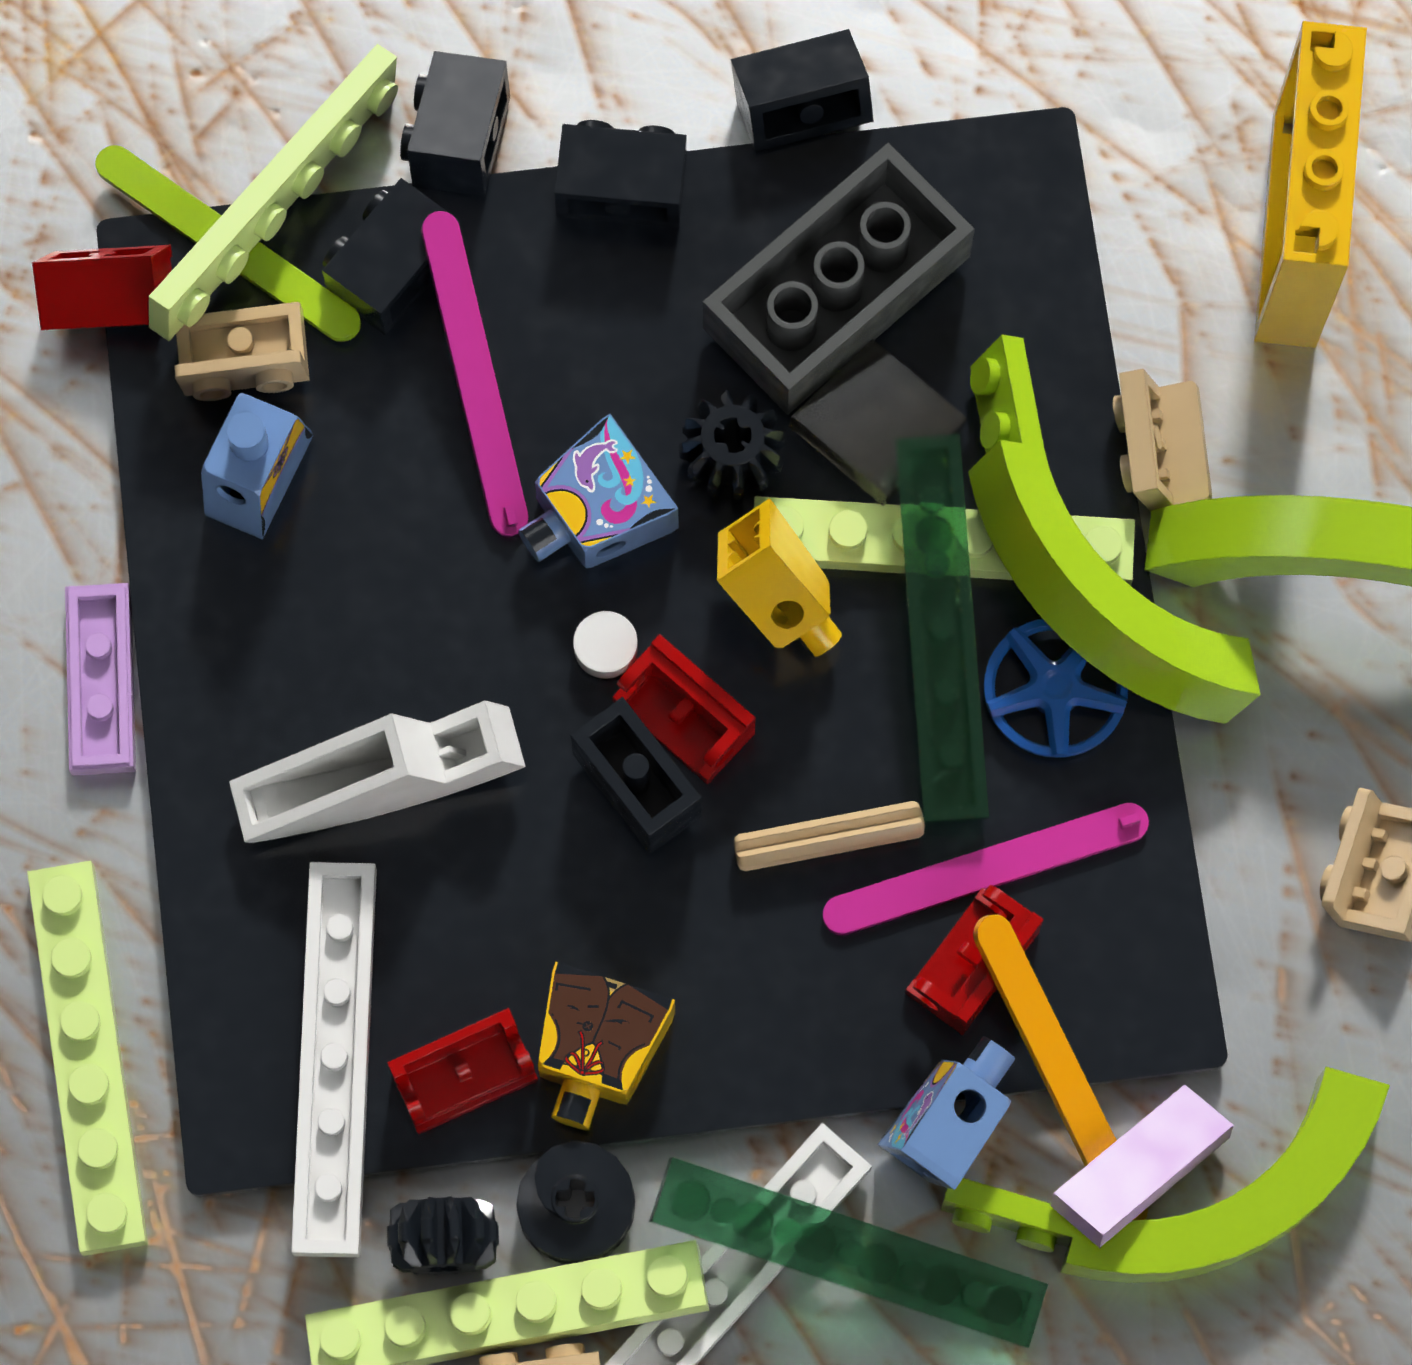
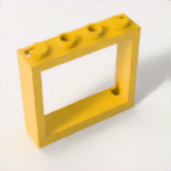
M1302 22L1273 112L1254 342L1316 348L1347 271L1367 32L1365 27ZM1284 123L1293 124L1292 134L1283 133Z

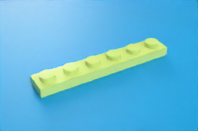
M377 44L149 295L150 329L170 341L184 324L191 327L199 321L209 305L210 295L223 281L230 284L240 275L248 261L249 252L261 239L269 241L275 236L285 221L287 209L298 197L302 199L308 198L320 184L324 175V168L336 155L344 157L351 151L359 139L361 127L373 114L381 116L390 107L398 92V85L395 84L397 56Z
M755 496L754 508L769 498L772 500L822 569L1013 580L995 550L979 510ZM1071 515L1081 533L1099 556L1131 586L1133 580L1135 519Z
M85 861L27 871L79 1252L83 1256L148 1245L95 866L92 861Z
M696 1240L306 1314L305 1319L311 1365H427L710 1310L700 1250Z

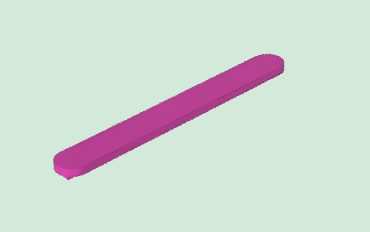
M437 211L431 213L424 220L421 227V235L488 516L492 528L498 534L507 537L519 534L518 530L527 525L528 511L460 226L456 218L448 212Z
M1120 804L831 898L826 903L823 909V922L830 932L836 935H848L978 893L981 888L986 890L989 885L997 887L1133 843L1145 835L1149 825L1148 816L1145 810L1137 804Z

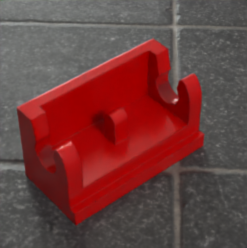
M171 245L54 251L32 262L41 330L149 325V295L172 271L170 259L172 257Z
M661 634L651 642V645L617 682L620 689L613 696V702L615 703L623 697L655 739L707 785L755 735L756 717Z
M989 885L986 890L981 888L973 902L905 990L906 995L961 1035H964L997 990L993 978L974 942L973 931L978 920L984 916L994 914L1005 917L1010 922L1024 952L1039 934L1044 920L1035 912L1029 911L993 885Z
M509 1008L387 1062L418 1135L538 1081L534 1064L528 1050L526 1051Z

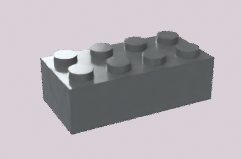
M887 143L703 301V329L789 415L963 264L971 255L975 229Z

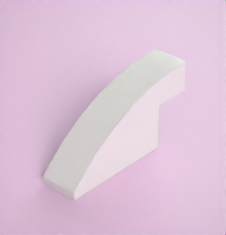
M484 700L431 723L392 713L233 779L229 783L244 842L255 843L318 831L398 811L488 782L526 766L510 708Z

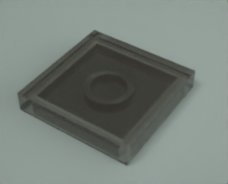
M872 339L792 415L789 427L884 506L963 429L967 417Z

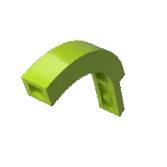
M1002 334L970 367V386L976 397L981 424L980 440L986 454L968 471L975 502L999 558L1017 587L1036 612L1062 640L1091 665L1137 695L1167 709L1198 719L1226 724L1261 695L1249 638L1217 633L1174 616L1133 589L1094 550L1069 514L1049 469L1024 339Z
M1299 495L1224 497L1175 504L1151 510L1144 570L1191 587L1229 579L1273 575L1346 577L1412 587V507L1360 499Z
M1325 1067L1316 1080L1306 1115L1294 1139L1281 1157L1254 1182L1234 1195L1197 1211L1161 1219L1132 1220L1100 1248L1050 1206L1051 1203L965 1178L961 1180L955 1190L946 1189L941 1210L952 1213L953 1218L951 1222L968 1230L990 1233L991 1226L993 1225L1017 1232L1015 1241L1029 1248L1053 1252L1055 1244L1067 1247L1060 1273L1092 1280L1120 1283L1165 1282L1202 1275L1230 1266L1260 1252L1288 1234L1316 1210L1346 1176L1365 1148L1380 1117L1390 1085Z

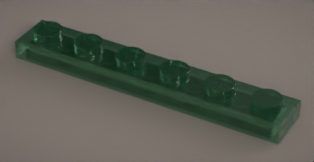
M960 434L896 438V467L924 824L984 820L989 818Z
M674 1157L668 1160L649 1219L650 1223L1022 1348H1029L1048 1287L1047 1283Z

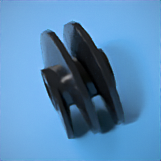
M572 1140L551 1147L532 1163L520 1182L516 1208L522 1231L530 1244L541 1255L560 1264H572L607 1257L625 1240L634 1220L635 1193L630 1175L615 1155L597 1144ZM572 1190L584 1191L586 1202H594L593 1207L582 1208L580 1218L568 1217L566 1206H558L559 1201L570 1200Z

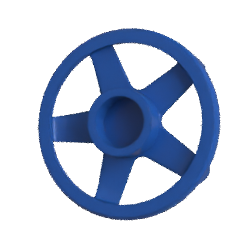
M1044 619L1031 621L1018 628H1013L993 651L984 677L986 706L997 728L1018 747L1045 757L1075 756L1089 751L1102 743L1114 731L1123 716L1127 704L1128 689L1116 682L1115 694L1084 682L1081 679V672L1087 661L1071 647L1059 660H1050L1028 638V636L1039 632L1054 631ZM1012 648L1029 672L1030 681L1021 687L996 697V674L1002 659ZM1075 706L1111 712L1106 723L1093 736L1080 743L1069 745L1070 711ZM1036 707L1045 714L1049 746L1024 738L1007 723L1003 716Z

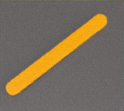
M1001 915L984 916L978 920L974 927V942L1084 1166H1087L1117 1140L1010 922ZM1148 1208L1133 1220H1145Z

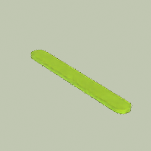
M112 145L105 147L96 157V169L103 180L195 244L222 216L122 146ZM258 242L249 252L248 261L240 273L243 278L281 304L300 302L304 320L332 340L345 342L358 334L361 320L354 307L261 242Z

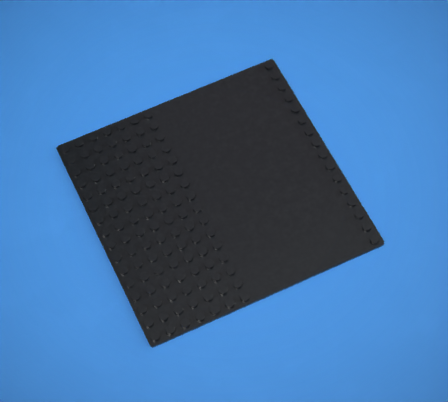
M1059 107L820 135L755 152L752 143L687 151L680 228L556 217L555 184L558 166L491 174L485 197L415 187L460 220L462 239L527 506L528 523L545 513L536 499L535 481L602 418L609 414L615 419L678 507V529L592 568H585L568 544L538 562L528 551L519 534L510 537L502 536L492 528L433 281L424 289L386 336L360 318L361 327L358 334L351 340L339 342L332 340L304 320L310 381L295 382L293 388L279 393H263L257 391L255 387L231 390L229 397L215 401L197 400L193 395L185 396L175 379L174 366L179 364L176 334L168 341L150 329L149 325L105 327L187 1189L192 1195L205 1197L295 1185L310 862L375 863L377 869L364 1177L544 1154L551 1147L572 1140L593 1143L604 1147L900 1110L905 1108L941 1060L956 1061L963 1065L983 1036L1000 1045L1015 1058V1061L995 1089L1005 1096L1048 1091L998 989L964 1035H961L905 994L906 988L916 978L978 893L848 935H836L826 928L823 922V909L826 903L835 896L1124 803L1137 804L1147 813L1149 825L1145 835L1140 840L997 886L996 888L1044 919L1039 934L1025 951V955L1090 1086L1218 1070L1227 1061L1228 1053L1172 710L1147 700L1128 689L1127 704L1117 727L1102 743L1089 751L1069 757H1045L1028 752L1012 743L997 728L989 714L984 696L985 672L993 651L1009 631L1028 622L1043 619L1017 587L1014 580L821 568L830 586L831 614L829 617L841 631L842 636L835 646L817 657H812L798 639L784 648L774 647L717 581L718 532L754 509L755 496L978 510L968 471L986 454V451L980 440L981 424L976 397L970 386V367L1003 334L1024 339L1049 469L1069 514L1072 516L1135 519L1133 580L1131 587L1154 603L1150 572L1144 570L1146 548L1138 498L1133 492L1128 493L1126 491L1121 476L1120 457L1121 455L1128 454L1126 432L1121 433L1119 431L1113 410V397L1121 394L1076 116L1071 109ZM889 143L975 229L971 255L955 271L787 415L703 329V301L883 146ZM394 185L310 195L306 199L298 197L287 209L285 221L275 236L269 241L261 239L259 242L326 288L322 270L324 269L323 260L327 252L342 236L350 238L364 222L362 215L371 199L382 190L389 192ZM232 204L212 206L210 208L223 215ZM153 214L104 219L98 224L96 229L98 249L171 245L172 257L170 259L172 270L196 245ZM239 275L230 284L223 281L210 295V302L205 313L281 303ZM726 390L733 395V405L742 406L744 399L753 393L758 398L756 414L764 410L774 409L778 417L777 424L773 429L786 433V447L777 451L783 457L782 470L779 473L766 472L768 487L763 492L755 489L749 482L744 483V497L739 501L733 498L731 485H723L721 492L712 498L707 492L709 477L701 481L692 482L688 478V467L692 462L680 459L679 444L688 439L682 433L683 421L686 418L700 419L697 413V404L702 399L710 402L717 409L720 408L721 394ZM240 393L247 394L298 416L313 433L308 448L263 540L207 517L204 513L201 477L203 464L236 397ZM736 438L724 440L729 453L741 451ZM232 489L231 496L245 499L239 492ZM596 612H615L630 621L637 634L638 652L635 661L651 645V642L661 634L756 717L755 735L708 785L660 744L702 797V817L651 854L644 848L572 754L570 735L614 703L613 696L620 689L617 682L622 675L608 679L594 677L580 667L575 657L573 642L575 631L586 617ZM1044 631L1028 636L1052 661L1059 660L1070 647L1055 631ZM1012 648L1002 659L996 674V697L1021 687L1030 681L1029 672ZM1087 662L1081 672V679L1088 684L1116 694V682ZM484 700L510 708L526 767L438 799L368 819L255 843L244 842L229 781L392 713L431 723ZM1075 706L1070 711L1069 745L1080 743L1093 736L1106 723L1111 712ZM1036 707L1003 716L1007 723L1024 738L1049 746L1045 714ZM909 801L918 802L923 813L925 829L924 834L920 838L750 871L740 870L736 861L734 838L738 834ZM555 962L675 999L673 1021L630 1101L626 1105L599 1097L589 1130L574 1128L551 1118L562 1085L546 1080L539 1075L538 1060ZM509 1008L526 1051L528 1050L534 1064L538 1081L418 1135L387 1062ZM962 1092L957 1095L954 1103L965 1101V1096Z

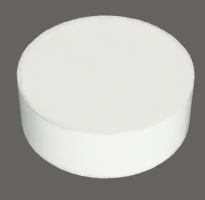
M611 611L593 613L578 625L574 634L573 642L576 660L585 672L594 677L608 679L620 676L627 671L636 659L638 652L636 631L630 621L618 613Z

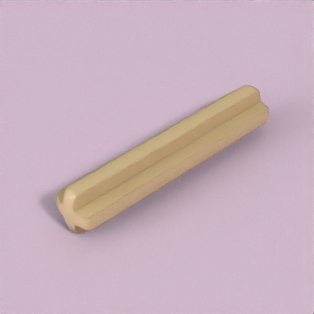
M909 801L738 834L734 838V851L740 870L750 871L920 838L924 834L925 824L919 803Z

